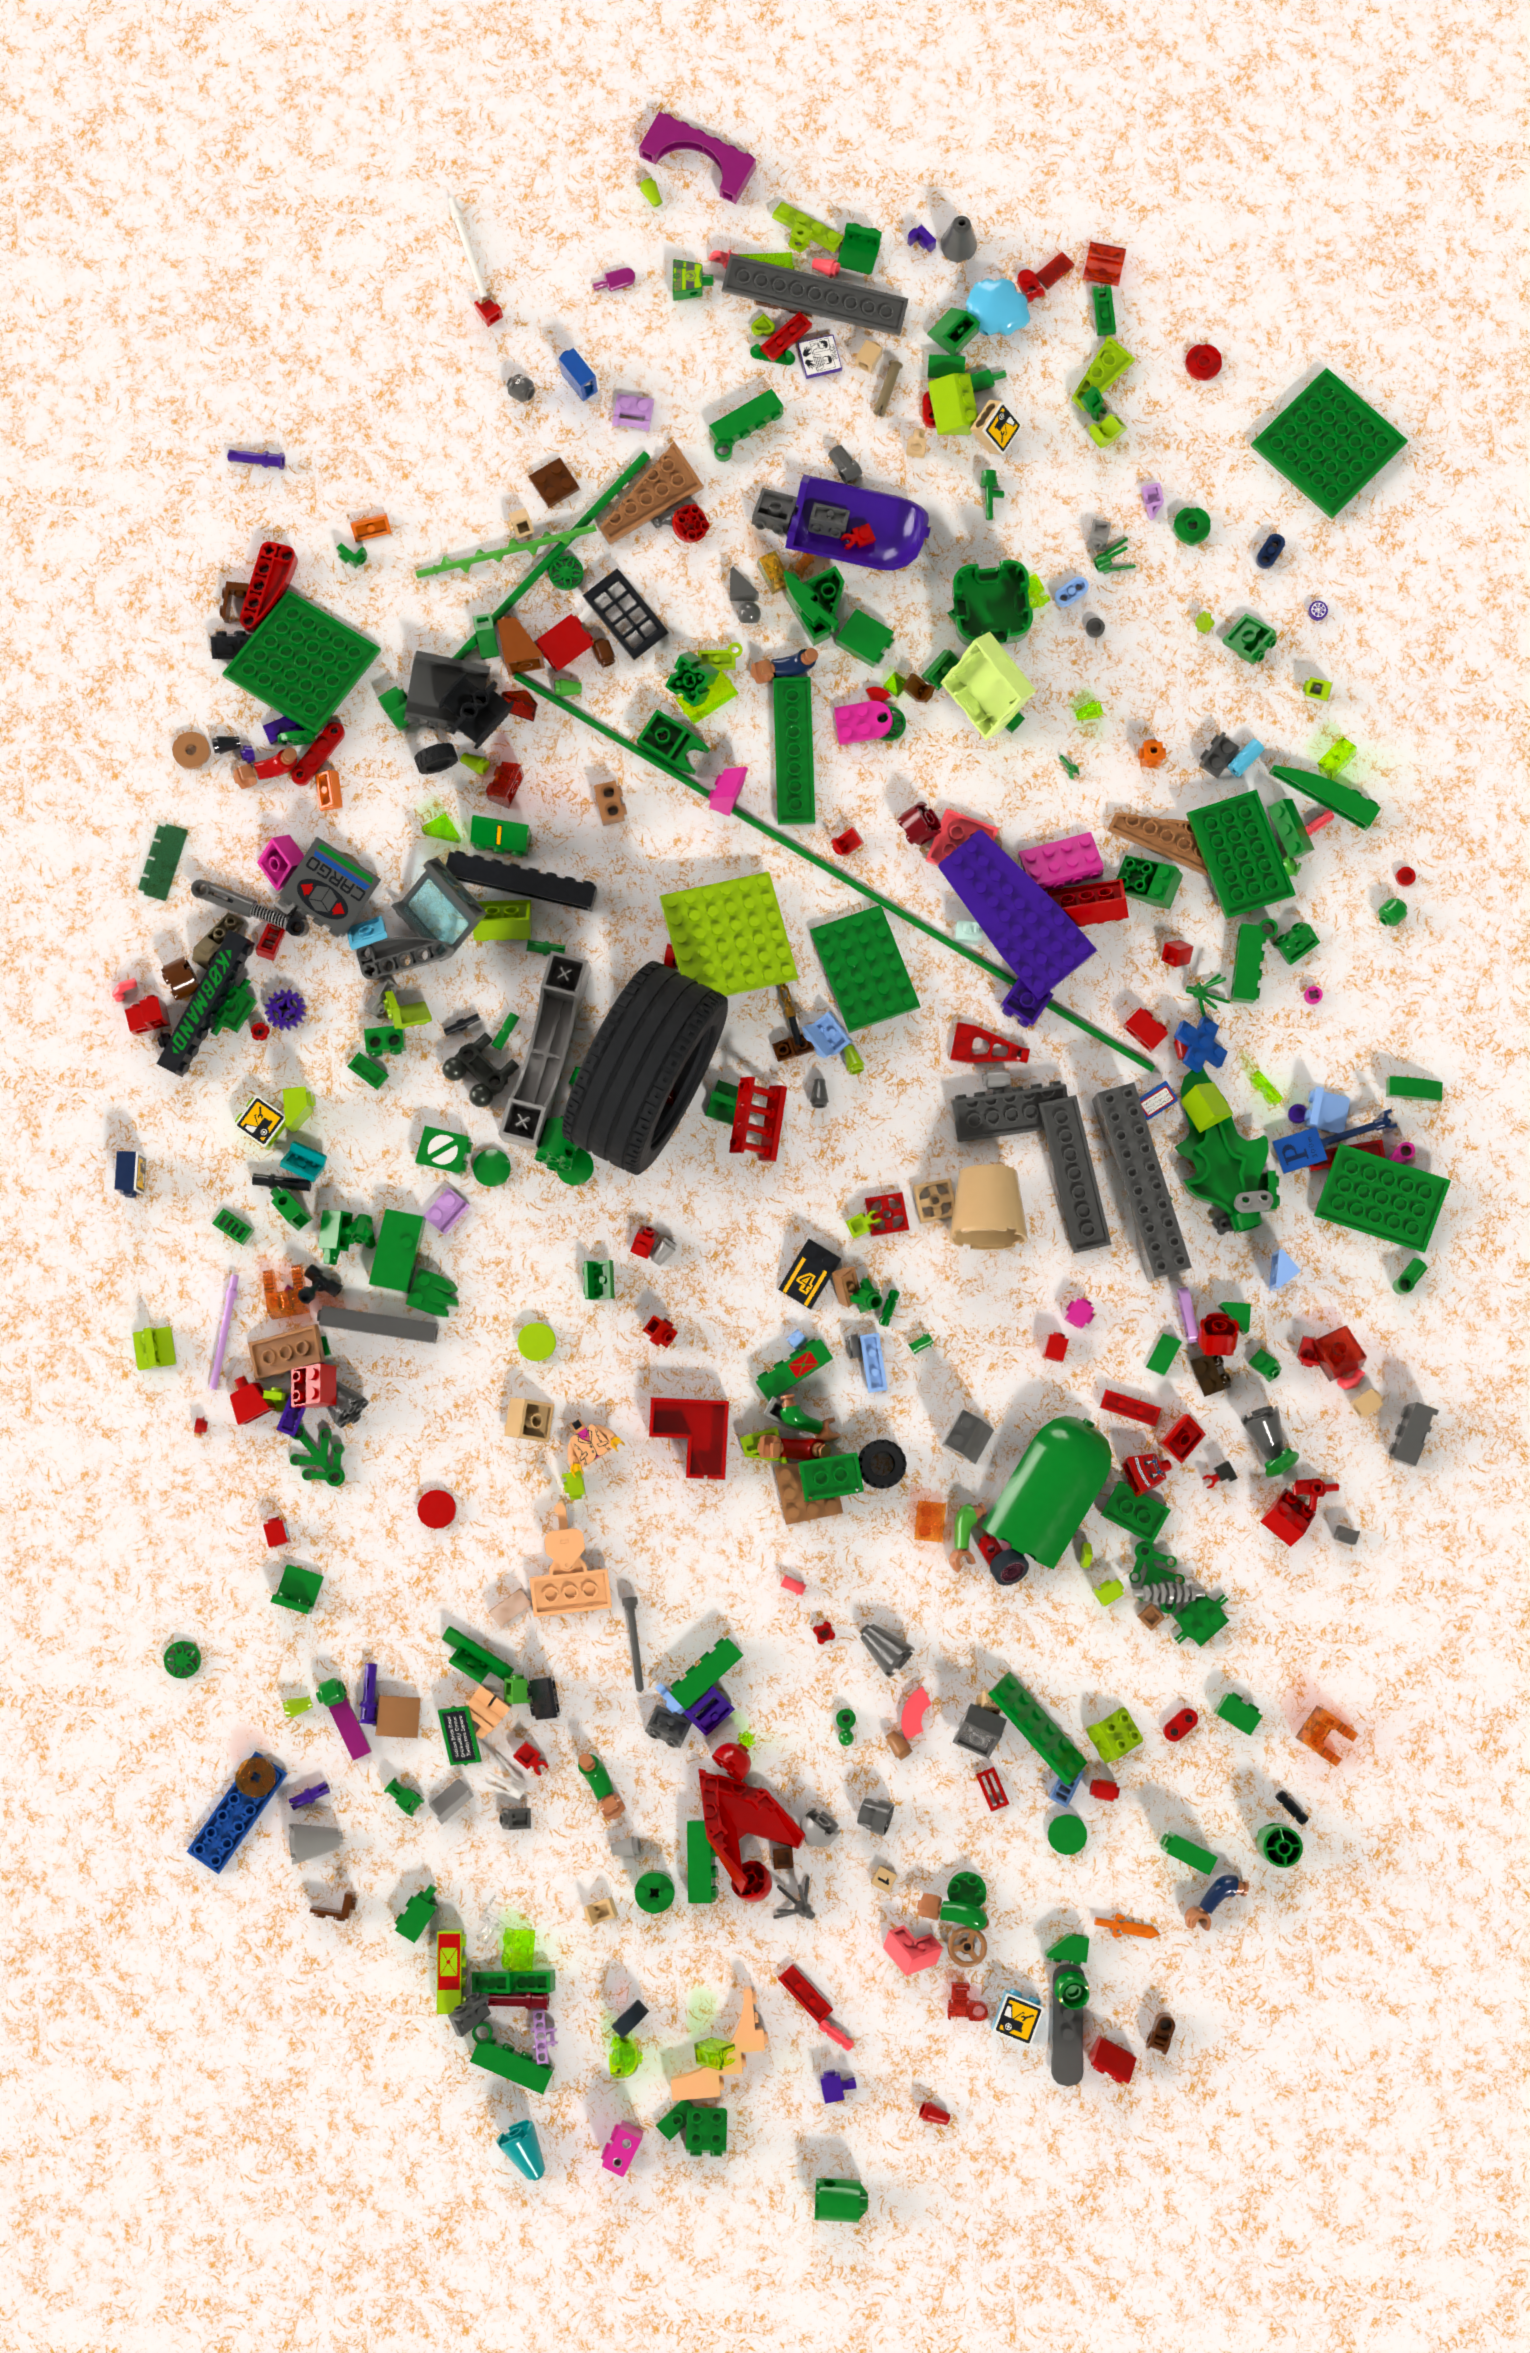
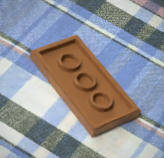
M318 1324L248 1343L256 1381L291 1372L293 1368L326 1362Z

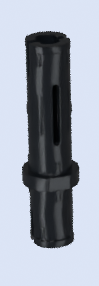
M253 1173L252 1185L266 1186L269 1189L279 1186L284 1189L310 1192L312 1182L307 1179L280 1177L275 1174L263 1175Z

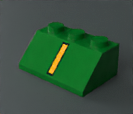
M476 815L472 816L470 842L474 849L479 851L493 850V853L501 855L504 852L510 853L511 856L522 858V856L528 857L532 837L529 825Z

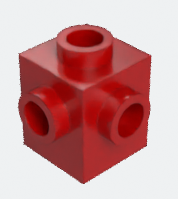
M653 1315L643 1329V1332L651 1337L649 1341L657 1347L661 1344L668 1348L678 1334L672 1328L674 1326L673 1323L665 1318L662 1321L655 1315Z

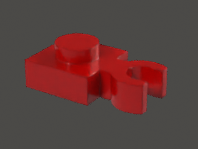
M868 523L853 528L851 534L846 533L841 537V541H849V544H846L844 547L845 550H849L854 544L858 548L872 544L876 541V538Z
M525 1741L513 1754V1758L527 1770L530 1766H533L534 1772L538 1776L542 1775V1772L538 1770L539 1765H544L546 1768L549 1767L547 1761L538 1759L541 1753L528 1741Z

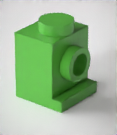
M512 1674V1678H504V1702L511 1704L530 1703L531 1699L527 1698V1688L529 1685L527 1679L524 1678V1674Z

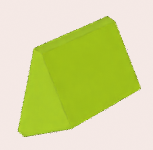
M1214 1082L1195 1085L1181 1100V1104L1199 1133L1233 1115L1232 1110Z

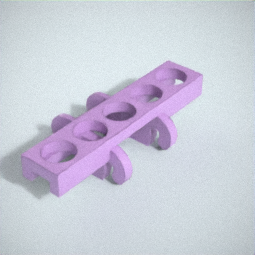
M544 2009L533 2011L534 2028L531 2029V2033H535V2045L532 2046V2050H536L537 2065L549 2064L548 2046L552 2045L554 2047L558 2044L554 2037V2032L557 2029L550 2027V2029L546 2028ZM537 2013H542L541 2020H537ZM542 2023L543 2027H537V2024ZM539 2033L544 2034L543 2040L537 2039ZM546 2033H550V2041L548 2042L546 2039ZM542 2053L545 2054L544 2061H540V2054Z

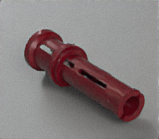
M549 1993L488 1994L490 1998L488 2006L525 2007L527 2010L544 2008L547 2011L549 2009Z

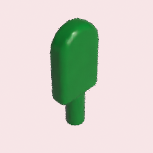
M990 369L970 374L973 392L976 393L994 387V381L1007 377L1006 371L1002 370L991 374Z

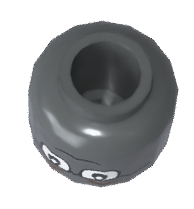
M522 374L510 377L507 382L508 394L520 402L531 400L535 393L533 381Z

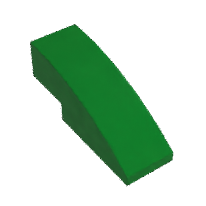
M1389 1076L1386 1078V1097L1442 1102L1443 1082L1401 1076Z

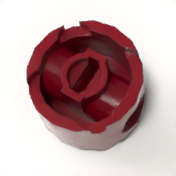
M922 801L902 813L897 819L898 824L907 834V841L910 844L916 843L920 846L941 833L938 830L941 828V824L937 815L931 808L928 810L925 807L927 804Z

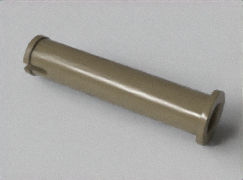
M896 360L889 361L890 366L875 410L873 411L875 415L880 411L879 417L885 416L899 370L903 367L902 363Z

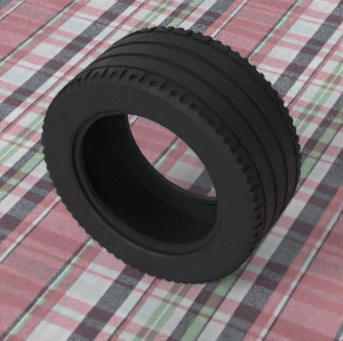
M650 961L643 966L628 982L613 1004L584 1058L566 1104L562 1123L563 1138L588 1152H592L605 1161H610L611 1164L629 1173L639 1175L645 1171L659 1156L671 1138L705 1075L725 1025L728 1012L727 997L703 984H698L697 981L681 975V973L659 962Z

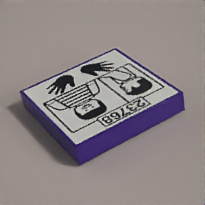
M834 335L798 342L806 379L842 371Z

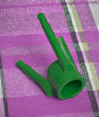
M1127 537L1093 559L1099 573L1103 571L1105 575L1109 572L1136 567L1133 564L1110 568L1112 565L1111 558L1126 551L1128 547L1125 546L1113 553L1111 552L1128 541Z

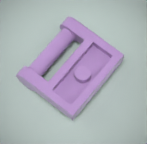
M618 394L612 426L618 427L621 425L641 428L643 431L649 432L654 399ZM620 415L644 418L645 420L639 421L620 418Z

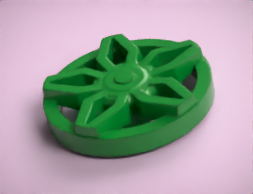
M573 556L558 557L553 560L549 568L550 581L560 590L575 589L580 585L584 577L582 564ZM575 563L579 566L580 570L575 568ZM555 567L556 571H558V572H555V573L552 575V570H553V568ZM572 578H573V579L579 578L578 581H577L575 584L572 585V582H573ZM563 580L564 586H561L556 582Z
M887 706L891 713L894 711L900 716L893 717V724L889 731L892 737L884 736L879 739L894 741L904 733L906 719L899 709ZM883 714V717H878L881 723L886 722L888 719L886 714ZM903 724L902 730L899 732L897 727Z
M176 1642L166 1650L164 1655V1666L167 1672L175 1678H188L194 1675L201 1665L200 1651L191 1642ZM182 1644L188 1645L192 1647V1649H189L185 1652V1648ZM178 1645L182 1650L181 1652H178ZM175 1647L174 1652L176 1653V1655H169L170 1651ZM195 1651L192 1656L188 1654L189 1652ZM196 1655L197 1665H195L194 1662L191 1661V1659H194ZM173 1657L174 1662L169 1661L168 1658ZM168 1664H175V1666L173 1667V1671L170 1669ZM191 1664L194 1670L188 1668V1665ZM177 1667L180 1668L178 1674H176ZM184 1668L191 1672L187 1675H181Z

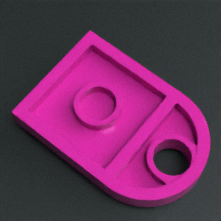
M868 701L834 708L840 746L882 738L890 731L893 724V716L890 709L879 701ZM881 714L888 715V719L884 723L878 721V717Z

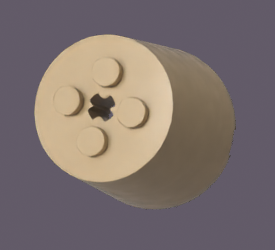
M999 1164L969 1166L959 1172L949 1236L952 1244L963 1247V1244L970 1245V1249L1003 1250L1015 1248L1016 1243L1023 1245L1027 1242L1028 1236L1018 1173L1015 1169Z

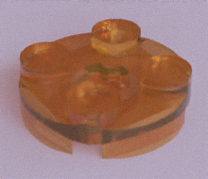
M264 1757L246 1759L240 1764L235 1776L237 1788L241 1793L253 1798L266 1795L276 1783V1771L273 1764ZM254 1771L261 1775L258 1783L255 1780H251Z

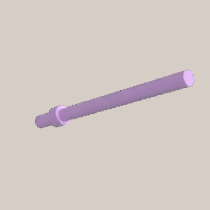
M231 1275L229 1289H226L225 1297L227 1299L209 1389L217 1390L234 1299H237L238 1294L236 1289L239 1276Z

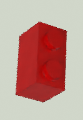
M1140 1007L1123 1025V1028L1151 1053L1168 1035V1032L1161 1022L1157 1023L1152 1018L1153 1015L1147 1009L1143 1010Z

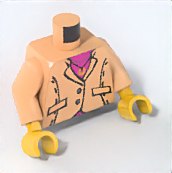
M581 1419L576 1420L571 1424L576 1435L570 1438L571 1442L567 1445V1458L573 1477L576 1478L575 1473L577 1471H581L583 1475L584 1471L582 1468L613 1448L618 1452L617 1445L622 1443L625 1446V1443L607 1427L600 1424L596 1426L591 1424L585 1427Z

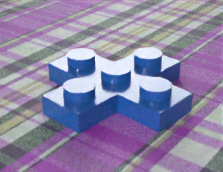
M1206 1016L1200 1018L1197 1028L1185 1020L1179 1023L1174 1038L1188 1047L1182 1063L1194 1072L1198 1073L1202 1070L1205 1060L1216 1068L1222 1067L1228 1051L1214 1042L1219 1025Z

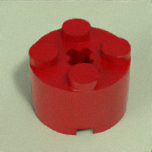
M1210 1313L1206 1315L1205 1319L1202 1318L1199 1327L1198 1345L1203 1350V1354L1207 1356L1233 1355L1237 1347L1239 1323L1236 1319H1229L1228 1315L1224 1313Z

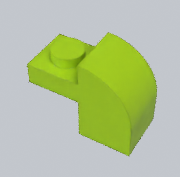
M1110 414L1100 424L1093 423L1088 429L1091 432L1089 435L1099 448H1104L1115 441L1128 428L1117 414Z

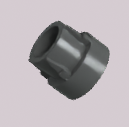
M865 1798L859 1810L857 1824L866 1827L872 1833L885 1836L893 1816L894 1803L882 1799Z

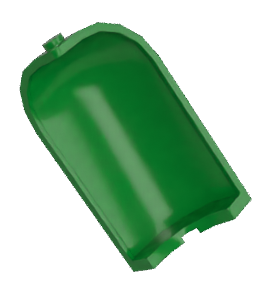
M1062 1416L1053 1419L1042 1427L1030 1443L982 1528L997 1539L1008 1542L1012 1545L1011 1548L1024 1555L1026 1553L1036 1562L1054 1570L1103 1487L1111 1469L1112 1452L1109 1442L1098 1429L1093 1427L1095 1423L1087 1418L1081 1420L1077 1417Z

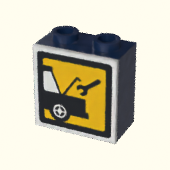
M117 1151L114 1189L120 1192V1195H125L126 1198H137V1195H145L147 1157L139 1152Z

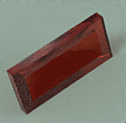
M527 690L502 692L501 697L508 703L512 700L514 701L513 708L509 712L510 714L532 722L535 720L538 704Z

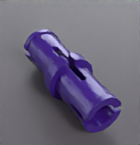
M324 1781L311 1789L306 1788L303 1793L290 1798L289 1803L293 1804L291 1805L292 1809L296 1810L307 1803L311 1804L315 1802V1799L330 1793V1788H325L328 1786L327 1782Z

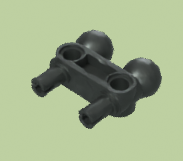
M486 1032L474 1043L462 1046L455 1057L447 1059L442 1067L444 1076L451 1081L462 1079L467 1070L481 1083L473 1086L469 1092V1099L476 1107L488 1106L492 1102L493 1096L502 1092L504 1086L508 1084V1077L519 1068V1065L511 1059L502 1069L497 1070L482 1055L481 1051L493 1041ZM465 1053H472L473 1057L469 1060L464 1059L463 1055ZM493 1079H498L500 1081V1084L497 1086L490 1085V1081Z

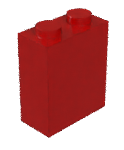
M570 614L534 641L556 673L594 645L592 642L593 637L588 631L583 630L581 627L582 623L576 615Z

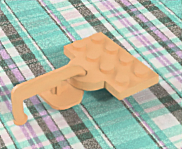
M559 1500L554 1507L555 1513L558 1514L559 1530L550 1531L544 1540L546 1554L553 1559L549 1568V1575L529 1578L534 1617L612 1608L608 1568L588 1570L586 1562L580 1557L585 1549L584 1535L577 1528L568 1529L566 1503L563 1500Z

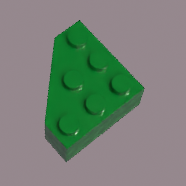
M834 566L803 584H808L813 588L815 593L813 602H819L823 606V610L828 614L832 613L836 616L843 595L845 581L837 567ZM787 592L786 600L812 645L815 646L830 638L831 631L821 623H818L814 628L805 620L794 606Z

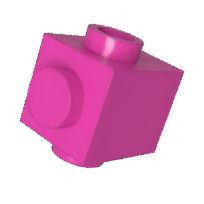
M1078 1298L1075 1302L1071 1300L1066 1308L1068 1314L1064 1320L1081 1330L1085 1323L1090 1324L1095 1315L1092 1312L1095 1308L1085 1298L1081 1300Z

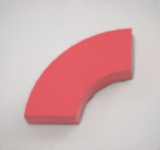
M923 1686L911 1694L903 1708L901 1727L905 1740L923 1732L921 1725L922 1715L926 1708L931 1705Z

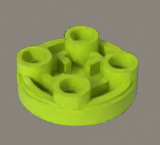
M543 1323L528 1324L518 1335V1349L528 1360L535 1362L544 1361L553 1354L556 1348V1336L552 1329Z

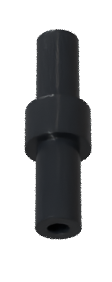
M476 1013L466 1019L461 1018L457 1020L455 1024L443 1030L445 1035L448 1036L458 1030L463 1031L467 1029L469 1025L481 1019L479 1014Z

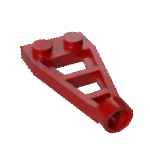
M958 1022L950 1060L967 1064L1027 1063L1030 1048L1020 1047L978 1026ZM979 1037L989 1043L987 1053L974 1054L972 1052V1044L975 1038ZM994 1044L1006 1046L1008 1048L1007 1055L994 1056L992 1054ZM1018 1052H1021L1020 1057L1017 1056Z

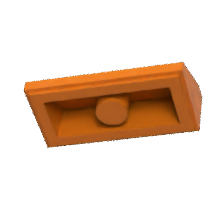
M387 513L350 523L355 542L392 533Z
M329 769L315 774L320 811L342 808L339 773Z

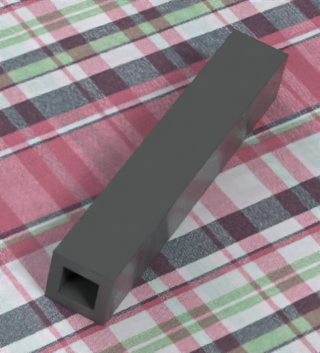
M322 1306V1310H319L317 1314V1321L323 1327L436 1344L439 1329L437 1323Z

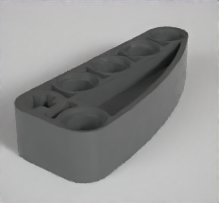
M397 937L383 939L357 948L356 953L362 975L366 979L379 980L448 959L453 955L454 948L449 942L431 938ZM442 945H444L446 948L444 954L440 953V947ZM369 948L371 953L370 956L367 958L365 956V951ZM425 950L428 952V957L426 960H424L422 957V954ZM407 956H409L411 960L409 965L405 964V958ZM391 961L393 968L389 971L387 965Z

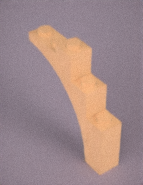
M752 1986L744 1987V2004L741 2019L727 2046L704 2066L685 2074L671 2076L672 2101L721 2097V2090H724V2078H720V2076L742 2074L743 2067H747L746 2054L742 2055V2053L765 2050V2044H769L768 2032H764L763 2026L755 2027L756 2024H759L758 2012H754L753 2004H757L756 1991H752Z

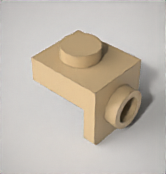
M612 1896L592 1902L584 1907L585 1918L590 1927L619 1916Z

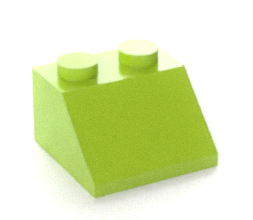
M306 1086L282 1089L285 1124L292 1133L299 1130L314 1112L313 1106H316L315 1095H312V1092Z

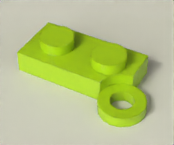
M734 642L728 646V650H698V657L702 659L700 662L702 665L708 663L717 670H736L735 658L741 656L743 649L741 644ZM737 647L739 651L733 653L732 648Z

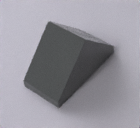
M732 567L730 569V601H757L759 599V592Z

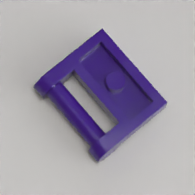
M713 1685L693 1707L683 1712L705 1736L710 1734L735 1710ZM713 1697L716 1698L699 1716L695 1717Z

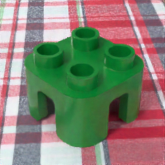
M1003 560L995 568L979 569L978 564H969L957 571L953 579L952 597L956 633L964 645L969 647L976 638L988 632H991L1000 645L1020 642L1028 635L1033 621V611L1029 604V574L1023 564L1015 560Z

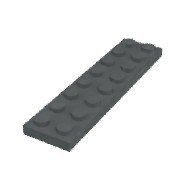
M1073 1095L1039 1103L1038 1106L1073 1254L1112 1245L1077 1096Z

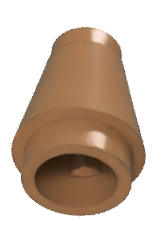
M895 1730L885 1737L895 1757H898L900 1761L913 1752L910 1748L911 1745L896 1733Z

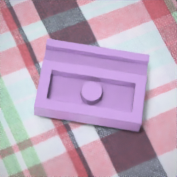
M448 1188L423 1217L446 1235L470 1205Z

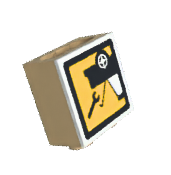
M989 400L970 430L990 454L1004 455L1023 425L1003 401Z

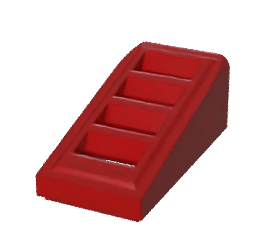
M267 923L256 947V955L274 961L286 930L284 928L280 931L271 929V926L280 929L281 927ZM270 933V934L276 935V936H278V937L276 938V937L270 936V935H268V934ZM266 940L274 943V945L266 943Z

